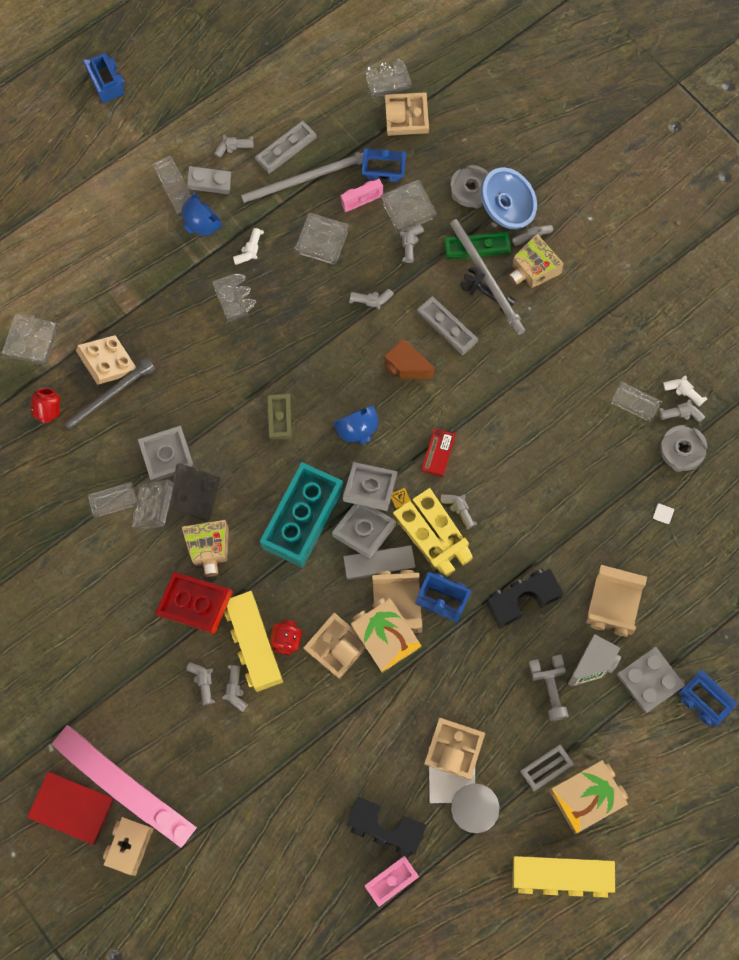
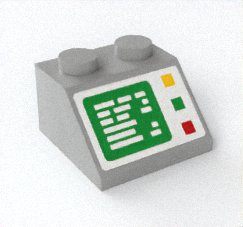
M594 634L568 685L572 687L603 678L607 672L612 673L621 659V656L617 655L620 647Z

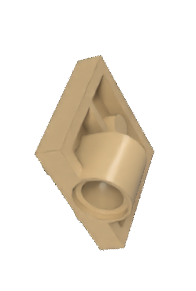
M426 92L385 95L387 136L429 133Z
M116 335L77 346L76 352L97 385L126 377L136 369V366Z
M335 613L332 614L304 646V650L339 680L366 649L355 630Z
M439 718L424 765L471 780L485 733Z

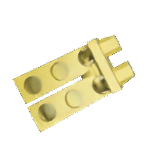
M430 488L415 497L413 504L409 501L393 512V519L396 520V523L403 528L422 552L426 560L431 564L430 567L434 572L437 570L447 578L455 572V568L450 563L452 559L456 557L462 566L473 559L468 549V541L466 538L463 539L461 533Z

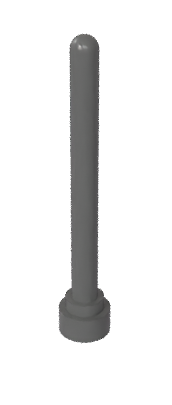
M146 356L139 360V364L136 365L137 368L68 419L65 422L66 428H73L140 376L150 375L156 371V368Z

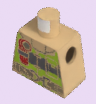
M537 234L515 255L512 265L515 271L510 273L508 277L515 286L524 280L529 287L533 288L560 275L564 263Z
M226 520L182 527L193 564L195 566H203L206 577L218 575L217 563L226 562L228 555L229 528Z

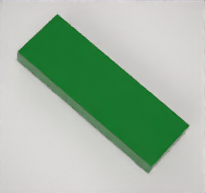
M509 232L467 235L480 257L511 254ZM458 236L445 237L446 260L470 258Z

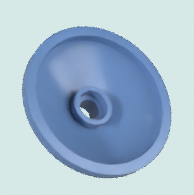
M505 167L494 169L485 176L481 185V199L489 216L496 223L508 229H521L531 223L536 215L537 199L528 180L519 172Z

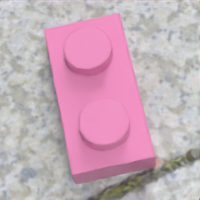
M380 179L368 181L363 186L349 189L342 194L341 204L344 211H350L382 197L383 185Z
M403 856L367 883L365 888L380 907L419 876L406 857Z

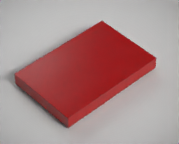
M173 572L155 614L159 617L215 634L233 591L223 586Z
M47 772L27 818L95 845L114 798Z

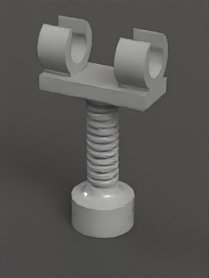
M562 655L552 656L554 670L541 672L538 659L529 661V668L532 680H546L549 698L552 703V708L548 711L550 721L568 718L567 707L561 706L554 677L565 675L566 673Z

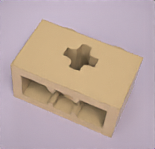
M122 817L121 821H117L114 826L112 835L115 837L112 844L108 845L104 852V866L136 876L154 828ZM123 842H128L131 845V849L125 850L122 847Z

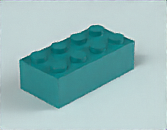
M301 462L260 540L262 549L303 568L344 490L343 481Z

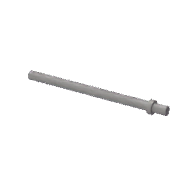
M356 152L354 156L241 195L242 201L246 203L357 163L361 165L363 164V153Z
M457 219L451 221V227L480 274H485L483 279L507 316L508 324L513 326L518 335L523 334L525 328L520 322V316L513 311Z

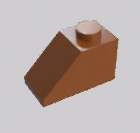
M404 339L384 356L385 369L391 375H396L400 379H432L435 376V367Z

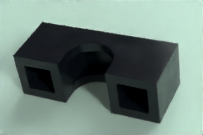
M539 569L530 575V579L524 582L522 579L517 580L510 585V589L504 592L500 589L489 595L490 599L487 600V606L499 629L521 618L522 613L517 605V601L521 597H533L538 602L540 608L562 598L563 591L551 569L546 571Z
M360 797L357 798L347 826L351 827V833L364 838L365 834L374 837V843L387 847L388 843L397 847L396 852L407 857L411 853L416 855L427 825L403 816L400 825L396 829L391 831L384 830L378 824L381 806Z

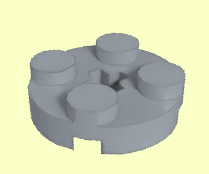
M475 165L467 166L463 170H457L451 179L450 189L453 200L466 207H482L481 185L483 179L488 174L487 170ZM475 183L476 189L470 190L466 186Z
M679 425L667 431L660 444V452L663 460L675 471H688L698 467L704 460L707 441L699 430ZM680 443H682L683 446H689V448L687 449V453L681 452L679 450Z

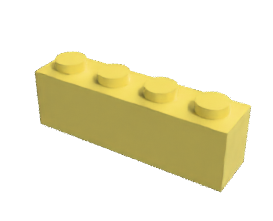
M252 591L230 598L224 614L227 622L232 621L234 629L230 630L234 643L239 642L242 650L238 652L241 664L247 665L249 673H246L245 676L249 687L254 686V689L258 692L283 683Z
M514 856L512 888H518V893L533 894V889L543 890V895H558V890L568 891V896H583V892H593V897L608 898V893H615V861Z

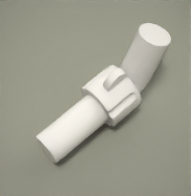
M253 228L249 242L241 249L243 253L233 257L236 265L258 258L256 256L258 251L257 243L260 235L264 234L263 230Z
M686 375L682 379L663 382L665 391L677 388L676 394L687 395L698 407L707 400L706 397L702 398L693 390L694 386L687 381Z

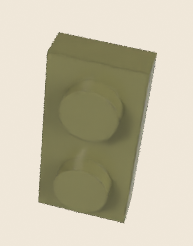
M290 394L268 395L270 440L292 439Z

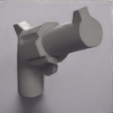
M223 135V141L217 147L214 155L221 158L226 149L229 153H232L237 148H253V136L250 139H237V137H226V135Z
M420 224L409 229L407 232H400L403 247H405V257L402 259V262L412 263L414 261L413 247L418 242V238L415 236L424 232Z
M534 226L527 229L528 232L512 238L513 243L517 246L531 240L537 234L541 237V235L552 233L553 226Z
M387 289L380 296L377 292L369 293L368 295L351 292L349 303L354 301L366 303L367 306L376 307L380 310L381 305L387 302L394 294L390 289Z
M691 399L687 403L677 405L676 408L668 410L659 409L662 420L677 416L688 420L691 415L700 423L705 418L692 405Z
M441 494V503L453 504L450 507L451 511L460 515L466 529L477 525V522L472 521L468 512L469 507L465 501V494L460 497Z
M189 662L186 670L197 675L194 677V682L198 683V687L201 688L202 705L215 703L211 699L210 692L213 669L206 670L202 666Z
M228 665L230 679L229 684H226V692L222 700H229L232 705L243 712L248 704L239 698L243 695V690L238 685L240 666Z

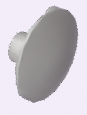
M474 783L466 785L456 792L452 800L451 811L453 820L460 828L467 832H485L495 824L499 817L500 806L498 799L493 791L484 785Z

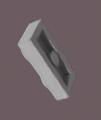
M189 166L187 189L229 194L231 172Z

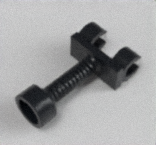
M470 267L468 271L473 273L475 278L464 274V280L471 284V286H467L461 281V288L464 291H470L469 294L472 296L476 290H479L497 302L488 286L482 283L485 274H479L476 268ZM511 296L506 297L510 306L513 307L516 300Z

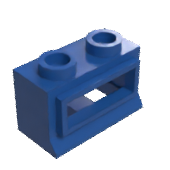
M103 53L89 60H83L86 71L90 75L102 104L125 94L122 88L125 82L121 73L116 74L115 72L118 68L113 57L108 58L107 54ZM105 67L108 68L114 80L107 84H104L98 70Z
M364 148L362 175H366V179L377 180L379 176H387V181L400 182V178H404L406 152ZM368 160L400 161L399 172L368 170Z
M428 572L415 604L458 623L472 590L467 589L464 584L453 583L447 580L441 574ZM428 588L460 601L458 609L446 605L442 599L434 600L425 596Z
M700 670L678 693L681 696L680 700L690 709L694 708L700 714L699 718L708 726L716 727L738 705L703 670ZM697 683L725 707L719 715L691 691Z

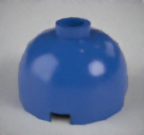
M193 193L185 201L181 209V216L185 221L183 226L190 234L195 232L200 236L211 235L222 227L223 223L220 222L221 220L206 203H201L199 201L201 198Z
M371 405L333 422V425L339 437L349 443L358 441L359 445L372 440L370 436L376 432L379 419L374 405Z

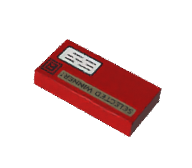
M434 428L422 466V472L444 477L456 434Z

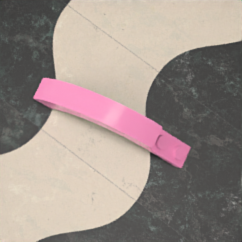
M66 725L52 743L63 756L97 785L182 848L195 831L196 827L135 781L70 726Z

